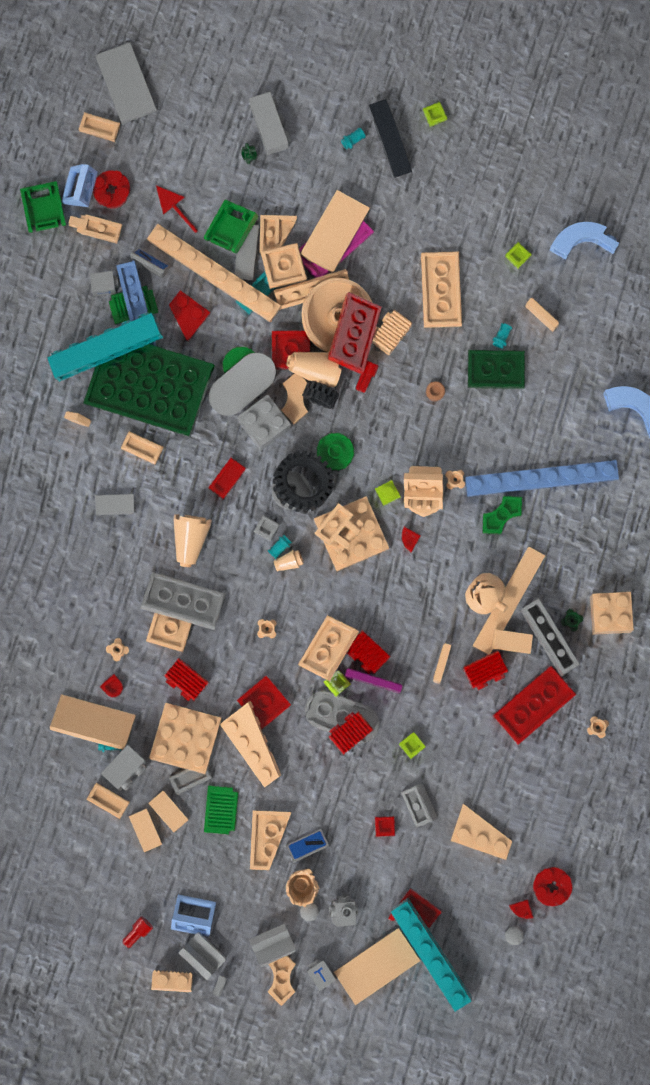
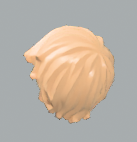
M310 869L294 872L287 881L286 893L293 905L306 907V905L313 903L317 897L318 889L320 888Z

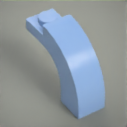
M579 222L565 228L554 240L550 251L566 260L576 245L582 242H592L614 254L619 242L612 235L604 234L606 226L595 222Z
M628 386L605 390L603 395L608 411L619 408H631L637 411L644 421L650 439V396L639 389Z

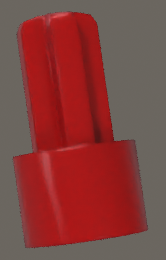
M367 361L365 370L360 374L355 389L365 393L371 377L375 378L379 366Z
M143 916L132 925L133 929L123 939L122 942L127 948H131L141 936L146 937L153 929L152 924Z

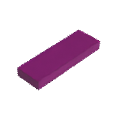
M349 668L345 673L346 678L400 694L402 684Z

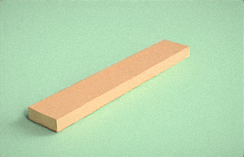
M531 547L527 548L505 587L506 592L502 602L508 606V609L504 613L498 608L491 612L473 644L474 648L490 655L493 650L494 630L505 629L545 555Z

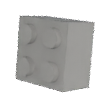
M266 395L237 417L239 424L260 451L291 429V424L269 395Z
M127 745L101 774L120 792L123 789L126 791L133 784L131 780L136 775L140 776L146 770L145 765L147 763Z

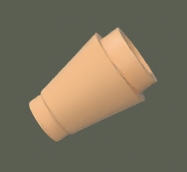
M292 550L274 560L277 572L300 568V565L304 564L299 550Z

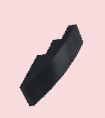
M387 99L369 104L379 140L382 143L386 159H388L393 178L412 172Z

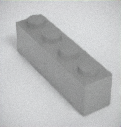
M537 599L522 608L520 612L559 675L563 676L578 667L580 664L541 601Z

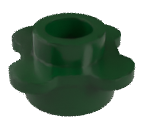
M245 143V146L242 147L241 155L243 160L250 164V161L256 160L257 153L253 145Z
M568 609L565 618L561 619V625L567 626L572 632L578 630L579 623L583 622L584 618L582 615L575 613L573 609Z

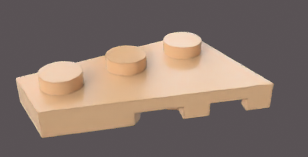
M462 805L451 841L506 860L512 841L466 805Z

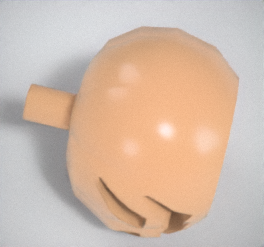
M480 574L469 585L465 593L466 603L471 610L478 614H489L496 608L504 613L508 609V606L502 602L506 592L505 585L494 574ZM478 582H480L479 585L476 586V589L472 592L474 586L477 585Z

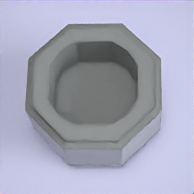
M313 903L306 905V907L302 906L300 909L301 917L306 921L315 920L319 915L318 906Z
M509 927L505 932V940L510 945H519L524 939L523 931L519 927Z

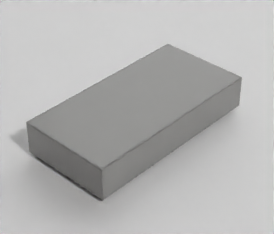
M134 494L95 496L96 515L135 514Z
M185 769L169 777L177 795L212 779L208 769L206 775Z

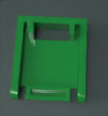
M57 181L20 189L29 233H33L32 226L36 227V232L59 227L58 221L60 220L62 226H66ZM49 189V196L32 199L31 193Z
M225 199L207 229L204 240L237 254L259 216L256 212ZM233 210L243 213V220L231 216Z

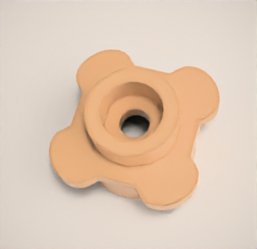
M462 470L446 472L445 476L448 480L446 486L448 489L455 487L464 488V472Z
M260 619L258 621V637L275 638L276 621L273 619L270 621Z
M116 638L113 644L106 647V652L113 656L114 661H120L124 654H128L129 648L122 644L120 638Z
M596 716L590 719V727L587 729L588 734L604 738L609 722L598 719Z

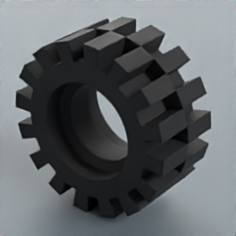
M308 381L302 396L308 401L318 404V406L333 409L339 393L321 383Z

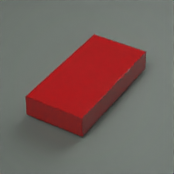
M230 458L208 489L222 499H225L246 471V468L233 458Z

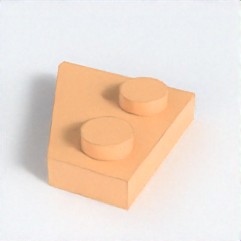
M260 216V254L261 251L284 245L297 221V216Z

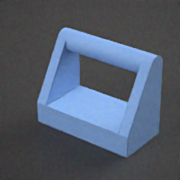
M85 164L70 167L61 203L89 207L98 171ZM80 173L74 196L70 197L76 174Z
M178 894L171 929L192 934L200 932L203 936L209 937L216 902ZM180 903L211 909L209 919L178 914Z

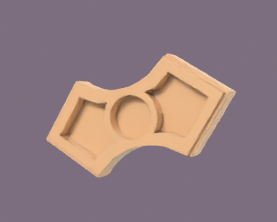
M295 373L283 383L288 397L285 406L281 410L293 425L308 413L302 396L307 382L303 377Z
M288 955L269 964L273 971L274 980L268 993L281 1006L295 993L290 983V974L296 964Z

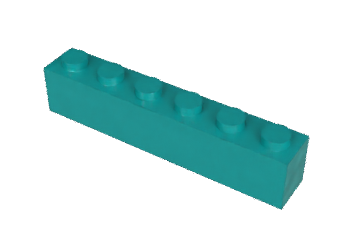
M144 313L138 317L139 319L125 321L121 323L120 327L115 329L108 328L99 336L92 335L82 343H73L66 350L54 351L51 353L52 356L47 357L54 378L59 382L164 338L156 317L152 313Z
M409 898L393 907L391 914L453 1010L456 1012L472 1002L470 992Z

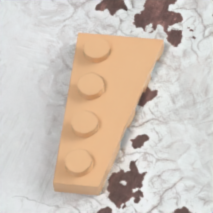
M250 701L220 725L259 781L266 787L279 778L281 773L272 752L268 748V741L260 729V722L253 712L252 708L254 707Z

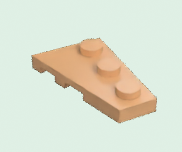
M253 810L251 870H270L292 812Z

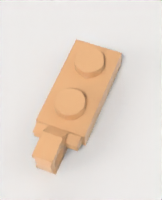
M81 215V218L70 216L69 226L77 228V232L83 235L118 243L122 224L90 215Z

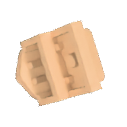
M411 466L409 473H404L405 508H409L412 512L422 517L443 509V474L440 467Z

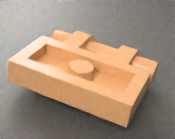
M338 503L317 529L315 535L329 546L334 540L339 544L334 550L341 554L344 549L349 547V542L353 537L361 532L360 528L364 523L358 519L353 525L350 522L353 514ZM346 527L349 531L342 538L339 534Z

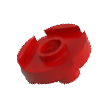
M117 170L105 171L98 175L93 188L95 200L100 205L110 209L123 206L131 192L128 179ZM110 185H112L113 187H117V189L114 190V194H111V192L106 191Z
M550 867L543 869L536 875L533 881L535 896L540 903L546 906L562 905L569 899L572 893L571 878L560 868ZM552 881L556 882L555 885L558 887L553 893L549 892L550 888L547 887V884H551Z

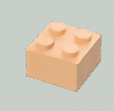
M631 592L597 593L590 596L592 635L631 633L634 630Z

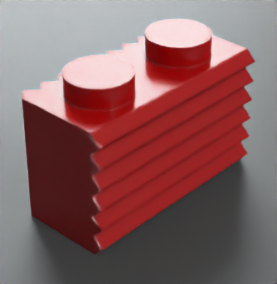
M363 630L356 636L347 652V655L352 660L358 659L362 663L360 667L367 674L372 672L375 675L390 659V655Z
M499 651L462 668L471 688H477L478 690L489 686L487 682L493 679L495 682L506 677L505 674L508 672Z
M180 658L164 675L167 679L165 682L173 689L175 687L179 688L182 691L180 695L187 701L191 699L196 701L209 685L206 679Z
M359 711L356 714L351 712L344 718L346 722L342 726L337 724L329 731L331 735L328 738L343 755L373 731V728Z

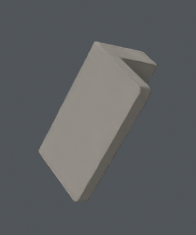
M285 924L249 939L261 967L296 952Z
M200 932L179 952L206 980L227 959Z

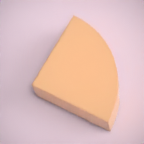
M68 411L64 416L65 419L82 426L89 427L91 423L90 419L79 413Z

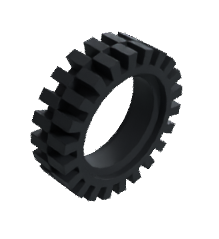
M296 451L293 455L292 453L280 462L273 474L272 484H275L273 487L274 492L278 491L277 498L283 499L281 502L283 505L288 503L289 509L292 510L295 507L297 512H300L302 509L303 512H308L310 509L314 511L317 507H321L331 495L332 488L334 487V483H332L334 475H330L332 472L331 467L327 469L328 463L326 461L322 463L320 461L322 459L321 456L315 458V453L313 452L309 455L307 451H303L301 454L299 451ZM296 466H304L314 471L319 479L317 494L311 497H302L295 494L287 482L289 470Z

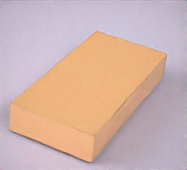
M84 112L79 131L115 142L120 123Z
M531 298L525 307L554 332L559 322L536 300Z
M130 431L121 446L122 450L156 465L164 448Z
M494 630L492 649L531 654L533 635Z
M446 643L443 644L433 677V682L438 684L441 682L451 645Z
M98 783L94 785L86 799L121 819L130 803Z
M164 791L149 802V805L174 833L188 821L187 817Z
M147 809L129 816L144 853L162 845Z

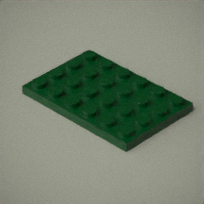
M147 344L96 366L83 404L191 437L215 365Z

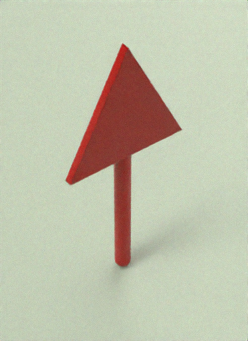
M156 185L163 215L171 208H174L189 227L197 233L198 230L176 206L185 197Z

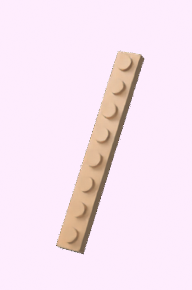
M157 224L148 236L147 241L270 323L281 309V305L161 225Z

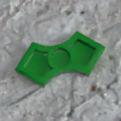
M503 496L501 505L495 511L484 513L482 534H502L503 526L508 520L514 517H521L522 497Z

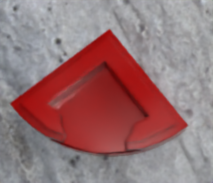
M404 526L401 536L402 543L410 553L413 551L421 535Z
M528 899L509 905V908L516 916L523 919L534 918Z

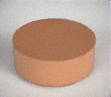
M431 382L427 386L426 396L431 401H439L444 397L445 388L440 382Z

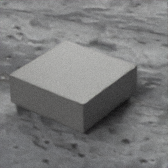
M263 515L254 533L271 542L280 524Z
M219 976L213 995L221 996L227 981L226 977Z

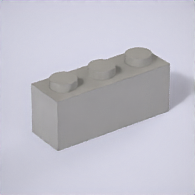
M267 92L249 98V106L267 156L288 149V142H291L288 131L284 132L282 126L285 124L283 116L278 114L276 110L279 107L276 97H272L271 93Z

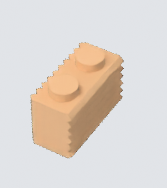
M393 310L392 313L388 312L382 319L384 323L380 328L376 327L372 344L387 355L393 352L412 327V322L396 310Z
M154 970L151 990L192 992L193 973Z

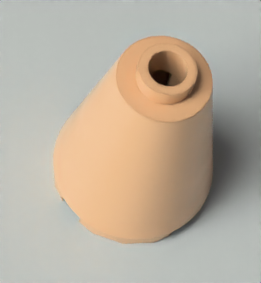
M294 352L287 359L289 371L309 381H315L330 388L337 385L342 369L338 368L339 364L328 360L329 352Z
M174 514L176 560L180 562V566L191 567L192 564L197 562L212 520L191 515L180 516L179 518L180 514Z

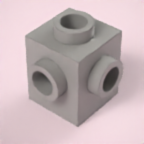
M338 896L337 899H332V905L329 906V915L332 917V923L337 927L356 925V915H358L357 903L349 898V896Z

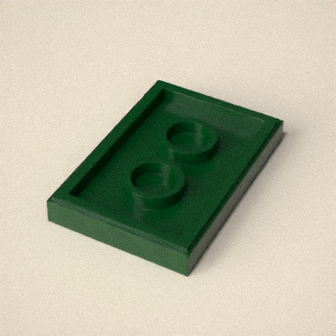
M468 350L467 388L525 389V351Z

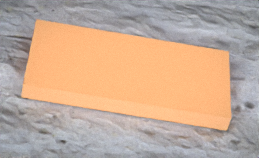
M337 190L300 255L334 273L370 208Z
M459 251L421 253L424 328L462 327Z
M61 694L50 730L123 750L127 745L136 715Z
M398 928L334 971V974L354 1004L357 1005L420 962V959Z

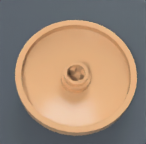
M344 278L325 280L313 287L304 300L302 306L304 330L313 344L325 352H330L346 294L350 292L372 302L368 293L351 280Z

